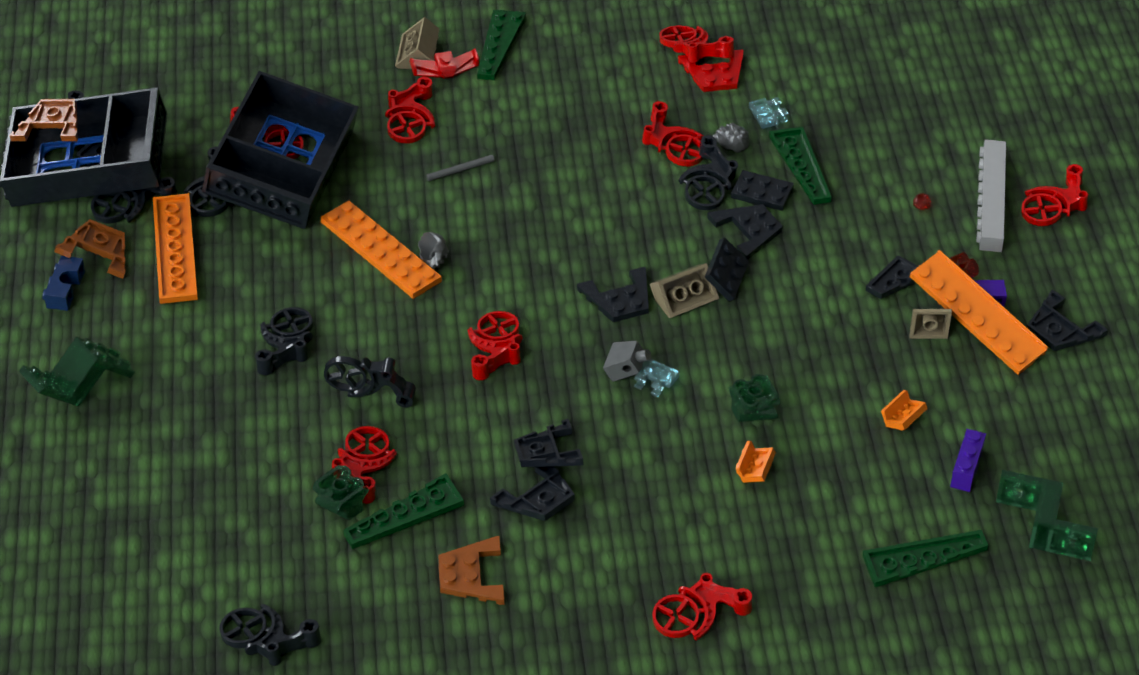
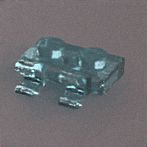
M779 97L768 101L766 98L749 102V108L762 129L779 125V122L785 123L788 121L786 117L788 112L785 108H780L779 104H781Z
M652 359L645 361L640 372L634 378L637 381L634 387L641 390L647 379L654 382L651 387L654 389L651 395L659 397L664 386L670 388L679 378L680 371Z

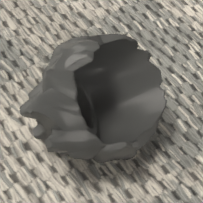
M735 123L726 124L725 127L721 126L716 131V134H713V137L717 139V142L725 150H733L738 153L745 151L749 146L748 132Z
M426 232L421 236V240L418 243L420 258L432 269L439 268L440 264L444 263V258H447L449 250L446 246V240L442 235Z

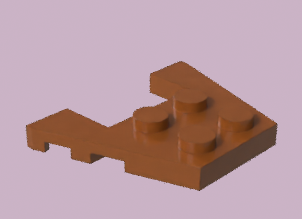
M41 99L28 113L29 117L27 120L21 121L18 125L19 129L16 132L12 131L10 134L11 141H27L32 128L63 129L60 135L62 141H78L77 103L75 99Z
M89 219L73 235L66 237L63 243H59L55 247V253L68 258L71 257L76 246L85 251L98 254L103 258H108L112 262L107 273L122 279L124 278L126 272L124 266L125 233Z
M495 536L439 554L440 593L464 598L472 596L479 598V601L486 602L487 600L496 601V604L504 605L503 585L481 586L479 557L501 556L500 537Z

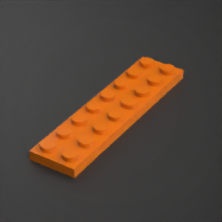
M189 193L153 197L160 304L198 300Z
M347 201L320 217L322 224L412 299L442 282V276L352 202Z

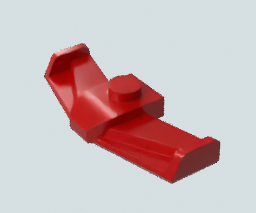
M476 48L454 58L452 52L448 51L435 53V61L414 58L409 60L414 76L444 79L453 78L455 75L479 66Z

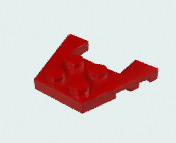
M734 50V56L729 58L730 62L696 65V62L688 61L687 55H678V63L682 64L684 70L692 75L693 81L703 92L737 89L744 50Z

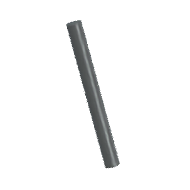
M493 155L485 156L427 174L426 178L428 181L494 162L495 159Z

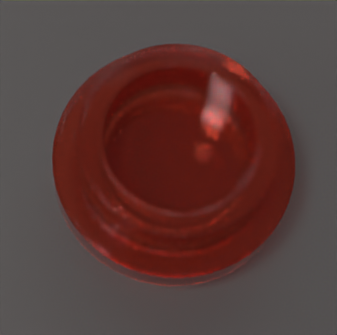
M924 193L916 195L913 199L914 207L919 210L930 208V197Z

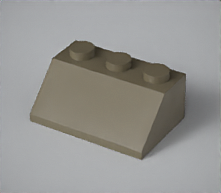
M426 17L402 34L395 64L396 68L412 69L409 62L410 58L434 61L439 28Z
M707 263L696 265L650 283L655 301L669 318L719 299L716 288L705 278L708 269Z

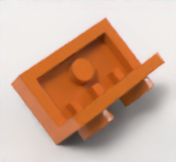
M903 390L881 410L886 427L906 430L928 408L926 402L911 400L908 391Z
M752 441L746 442L740 459L736 464V472L743 483L765 481L776 454L773 447L755 448Z

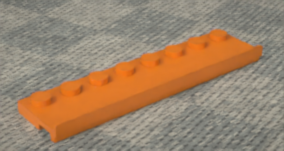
M938 250L935 255L910 273L912 280L944 309H952V316L1017 375L1031 366L1041 355H1045L1048 350V346L941 250Z

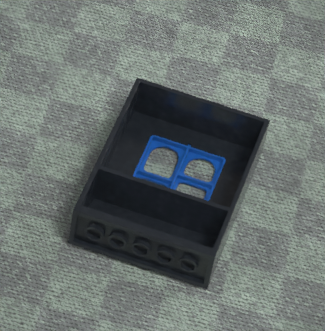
M258 71L206 167L202 192L306 229L353 133L359 106ZM278 124L287 128L289 135L283 147H277L262 141L270 126ZM303 134L310 135L316 140V146L312 152L293 146L295 138ZM288 152H293L307 157L309 160L306 164L286 157Z
M159 88L75 99L77 103L78 141H62L60 135L63 129L32 128L27 141H11L10 134L12 131L16 132L19 129L18 125L20 122L27 120L29 117L28 113L36 104L13 107L12 115L9 116L10 126L7 128L8 137L5 140L6 148L3 152L4 160L3 164H1L0 187H3L5 199L9 201L11 207L159 187L168 115ZM103 143L101 155L73 159L75 146ZM56 148H67L64 160L53 162L44 160V156L48 151ZM97 162L100 163V165L88 166V167H81V168H80V166L83 165V164L97 163ZM72 166V169L45 172L53 168Z

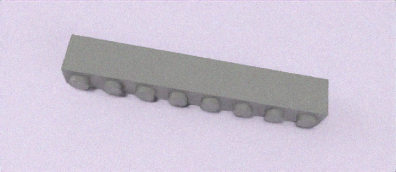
M984 140V146H980L979 157H982L979 160V169L982 170H979L978 181H981L978 185V193L981 194L978 195L977 205H981V207H978L977 217L980 218L977 220V230H980V232L977 231L976 242L979 243V250L1002 252L1004 241L1006 141Z

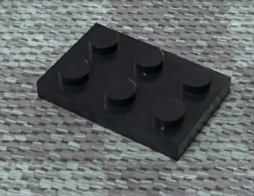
M742 170L731 192V198L756 205L763 204L765 207L783 211L793 190L794 183Z
M724 237L717 244L705 278L730 302L735 299L749 261Z

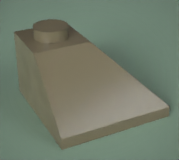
M913 309L909 338L948 339L952 309Z

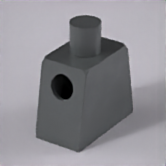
M638 341L614 342L603 369L612 382L638 374L643 363L651 360V352L649 349L644 350Z

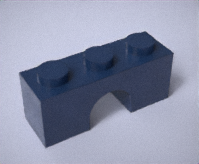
M61 256L59 262L55 264L54 273L49 277L48 286L44 289L42 295L46 308L69 310L74 299L71 284L80 285L85 274L83 258Z

